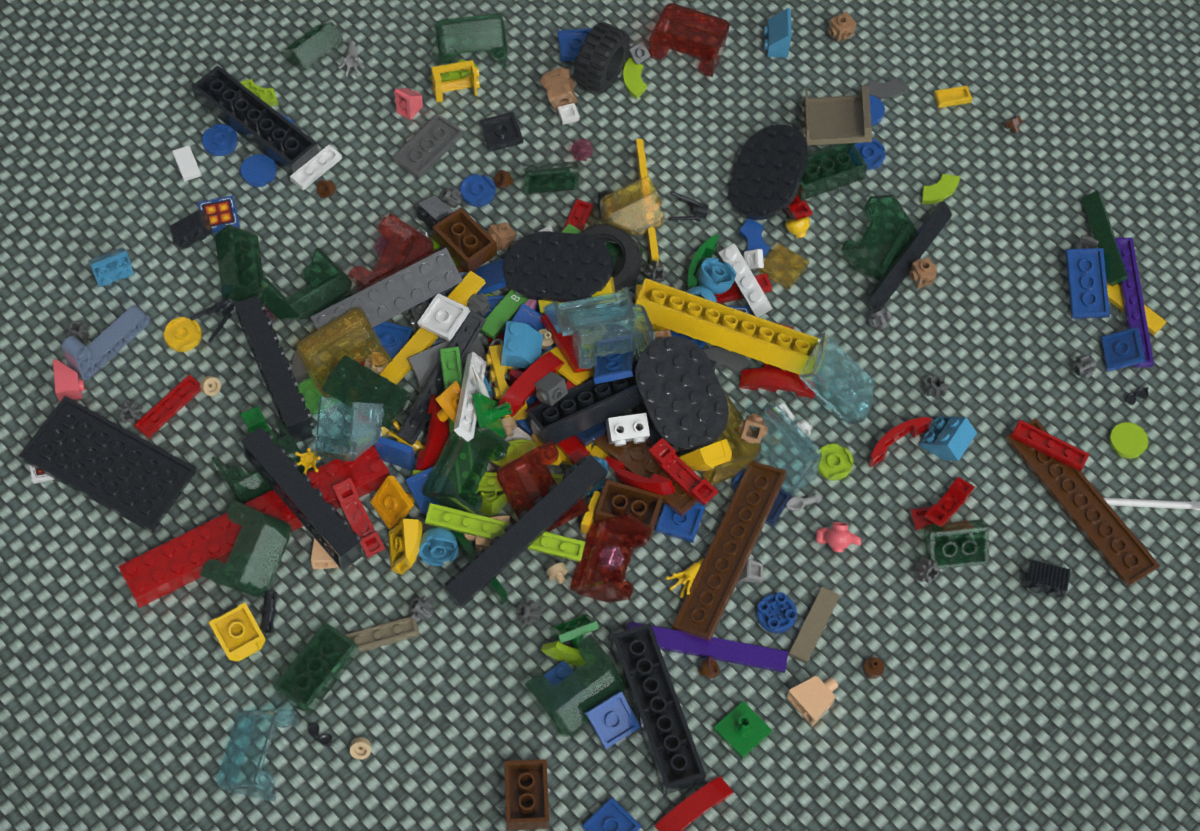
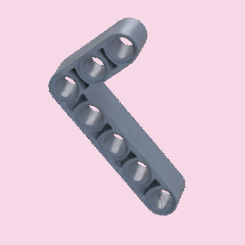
M132 306L87 347L74 336H69L61 346L69 368L76 371L82 379L88 380L149 324L150 316L137 306Z

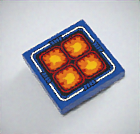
M233 195L197 202L198 209L209 215L212 234L240 228Z

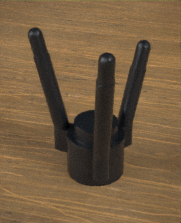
M673 191L670 192L671 195L678 197L679 201L694 206L692 214L696 215L669 217V220L701 221V218L706 219L709 208L708 204L695 201Z
M224 298L191 317L190 320L193 321L205 314L211 315L214 312L219 317L224 316L208 340L211 343L226 321L232 317L231 311L234 310V305L229 299Z

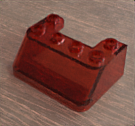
M669 3L664 6L649 38L648 52L650 57L658 60L664 59L669 49L701 59L699 71L704 75L713 77L727 40L730 27L729 22L691 8Z
M389 213L380 221L378 231L381 236L390 242L371 272L363 266H355L351 269L346 279L362 288L432 252L434 249L432 240Z
M553 441L534 448L497 471V480L518 520H520L519 515L526 509L530 511L534 507L533 503L540 496L544 498L549 493L548 489L556 483L547 467L556 462L559 456ZM583 499L578 501L546 532H550L590 511Z
M630 513L594 522L587 533L581 562L577 563L571 581V590L579 595L607 603L630 599L633 594V584L629 581H624L627 567L631 561L633 549L645 546L649 542L652 528Z

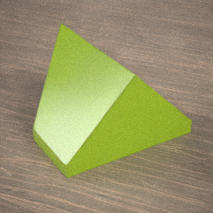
M504 488V493L500 496H497L496 490L487 494L481 492L482 499L473 497V493H470V506L487 517H496L509 500L508 488Z

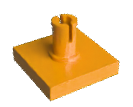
M456 381L450 384L435 399L443 408L437 413L439 420L442 422L450 418L455 424L461 387Z
M394 475L387 476L370 501L389 530L397 526L402 519H405L414 506L413 497H411V494H406Z

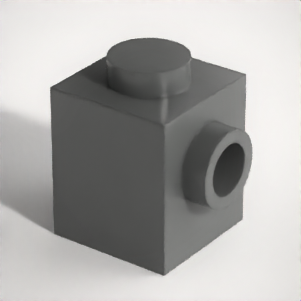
M552 371L535 384L537 398L550 406L568 394L565 379Z

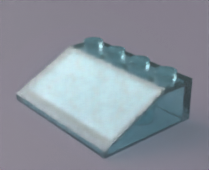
M822 333L799 378L848 425L864 422L872 407L874 380L826 333Z

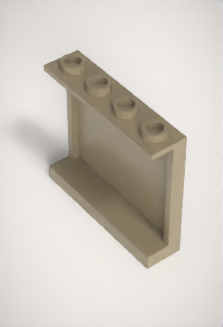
M861 86L862 95L808 98V89H805V96H802L803 136L807 138L808 145L872 142L869 86Z

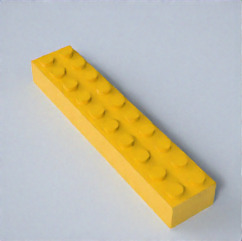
M647 278L643 282L632 313V317L641 321L667 328L676 333L690 336L693 339L707 342L810 379L818 363L823 340Z

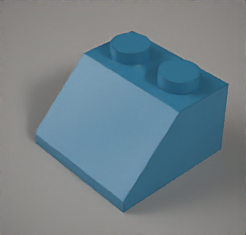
M787 8L769 18L767 26H764V36H767V39L764 40V50H767V57L788 58L792 37L791 8Z
M507 321L501 365L528 369L541 356L543 335L526 323Z

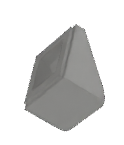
M748 559L739 581L762 583L763 563Z

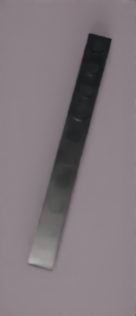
M592 455L587 459L583 457L576 464L578 467L574 471H567L562 476L563 481L559 484L554 483L548 489L549 493L544 498L540 496L533 503L534 507L530 511L528 509L523 511L519 515L520 520L515 524L513 522L504 529L506 533L501 537L496 536L489 543L491 546L486 551L482 549L476 554V560L473 563H466L460 569L461 574L456 578L452 576L445 583L444 592L460 609L470 602L606 477L608 471Z

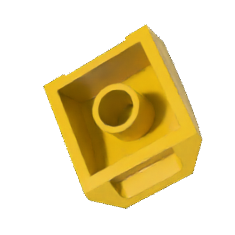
M724 439L679 458L693 471H708L714 469V466L730 463L732 451L727 439Z
M402 519L397 526L388 532L390 562L393 572L403 575L414 564L420 550L419 547L423 533L421 521L417 519Z
M246 602L208 622L227 658L232 661H241L261 650L266 640Z

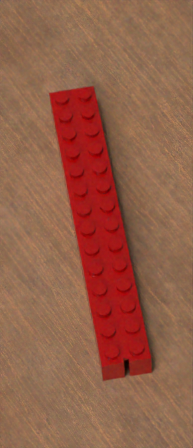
M372 442L318 467V472L312 470L306 473L311 481L310 485L314 489L318 488L324 496L323 500L326 503L330 502L335 510L341 507L332 486L351 478L359 494L358 497L361 498L379 489L387 476H390L389 470ZM272 490L118 567L138 607L141 608L304 525Z

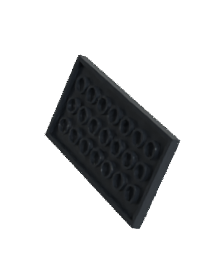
M66 396L19 454V459L151 533L154 532L197 472V468Z

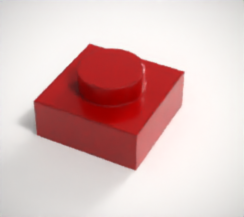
M930 506L910 510L915 530L934 527L935 523L924 517Z

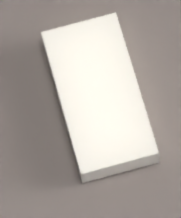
M190 146L172 151L184 182L201 176Z

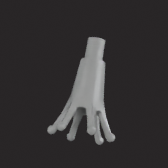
M354 41L349 42L346 57L343 58V63L338 66V69H341L346 64L345 77L348 76L350 67H354L358 77L357 65L362 69L364 68L358 59L356 43Z

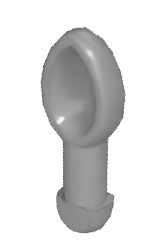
M813 494V496L805 498L799 496L792 497L787 501L785 507L790 511H799L805 505L820 503L822 497L820 494Z

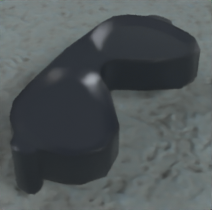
M1149 388L1136 389L1126 396L1125 401L1130 405H1134L1136 397L1146 399L1149 395Z
M318 724L308 725V733L322 746L331 745V735L320 736Z

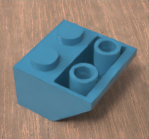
M124 247L88 260L99 287L110 285L112 282L128 278L134 274L128 253Z
M937 416L924 434L919 445L943 460L959 461L977 432L966 417Z

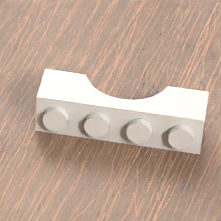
M735 243L720 251L719 254L722 260L734 268L736 272L735 282L755 316L760 317L772 310L771 304Z

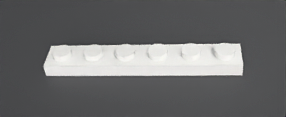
M473 351L467 355L454 431L466 441L474 438L477 415L472 395L479 392L474 380L471 363L474 364L483 380L487 363Z

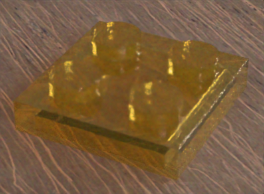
M778 243L764 261V268H759V273H767L768 278L790 290L808 267L809 261Z

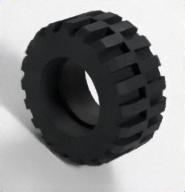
M606 22L598 23L590 30L589 35L585 38L583 45H581L574 66V79L577 84L596 93L607 92L612 87L628 55L630 38L627 32Z

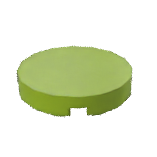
M1124 422L1116 425L1109 436L1110 447L1119 456L1127 459L1139 457L1148 447L1149 440L1146 432L1134 423Z
M832 443L826 444L818 450L814 463L816 470L821 476L835 481L842 480L849 475L854 461L852 454L847 448Z

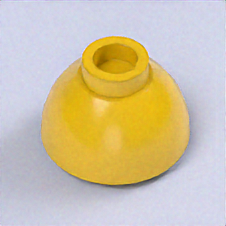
M810 218L791 219L785 223V226L796 238H802L807 236L806 232L810 226Z

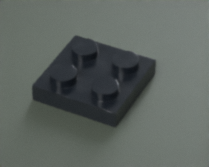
M513 112L479 120L480 128L490 152L524 143Z

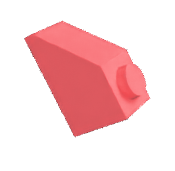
M409 88L396 89L394 91L396 113L412 120L423 107L422 95Z
M57 359L53 360L55 393L59 402L65 396L72 400L83 399L82 391H85L84 380H80L78 373Z

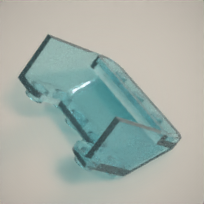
M634 304L572 313L569 316L574 355L579 369H590L597 364L596 356H607L608 354L616 353L624 354L633 351L634 356L639 359L643 350L655 341V331L642 305Z
M320 397L315 444L317 455L343 461L356 460L382 437L383 404L354 402L353 399Z

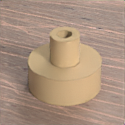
M547 329L538 331L543 335L542 349H546L554 343L552 335Z
M206 376L200 383V389L204 394L214 396L220 391L221 383L213 376Z
M503 418L502 423L506 437H511L514 435L513 430L517 428L515 418Z
M564 563L555 564L546 571L551 581L557 580L558 584L566 581L564 576L568 570Z
M358 737L352 740L350 743V754L353 758L361 760L370 755L371 743L368 739Z

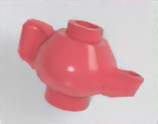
M833 522L832 528H819L816 532V542L820 544L828 543L832 547V551L844 552V549L850 544L862 545L861 538L848 530L849 524Z

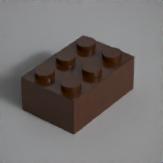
M459 208L432 227L433 240L440 247L445 246L451 258L467 273L475 271L497 255V242L462 208Z
M606 480L595 512V524L651 540L662 508L663 495Z
M547 759L504 761L506 830L549 829Z

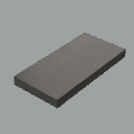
M437 113L391 157V161L419 180L465 135V131Z
M478 335L461 363L462 369L466 365L467 355L472 351L485 361L486 352ZM444 341L407 358L421 391L441 359L440 349L447 348L450 344L449 341Z

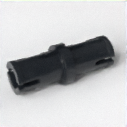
M267 590L264 592V604L260 612L262 614L260 630L264 633H272L274 617L277 615V609L275 608L278 593L274 591L273 594L272 590Z

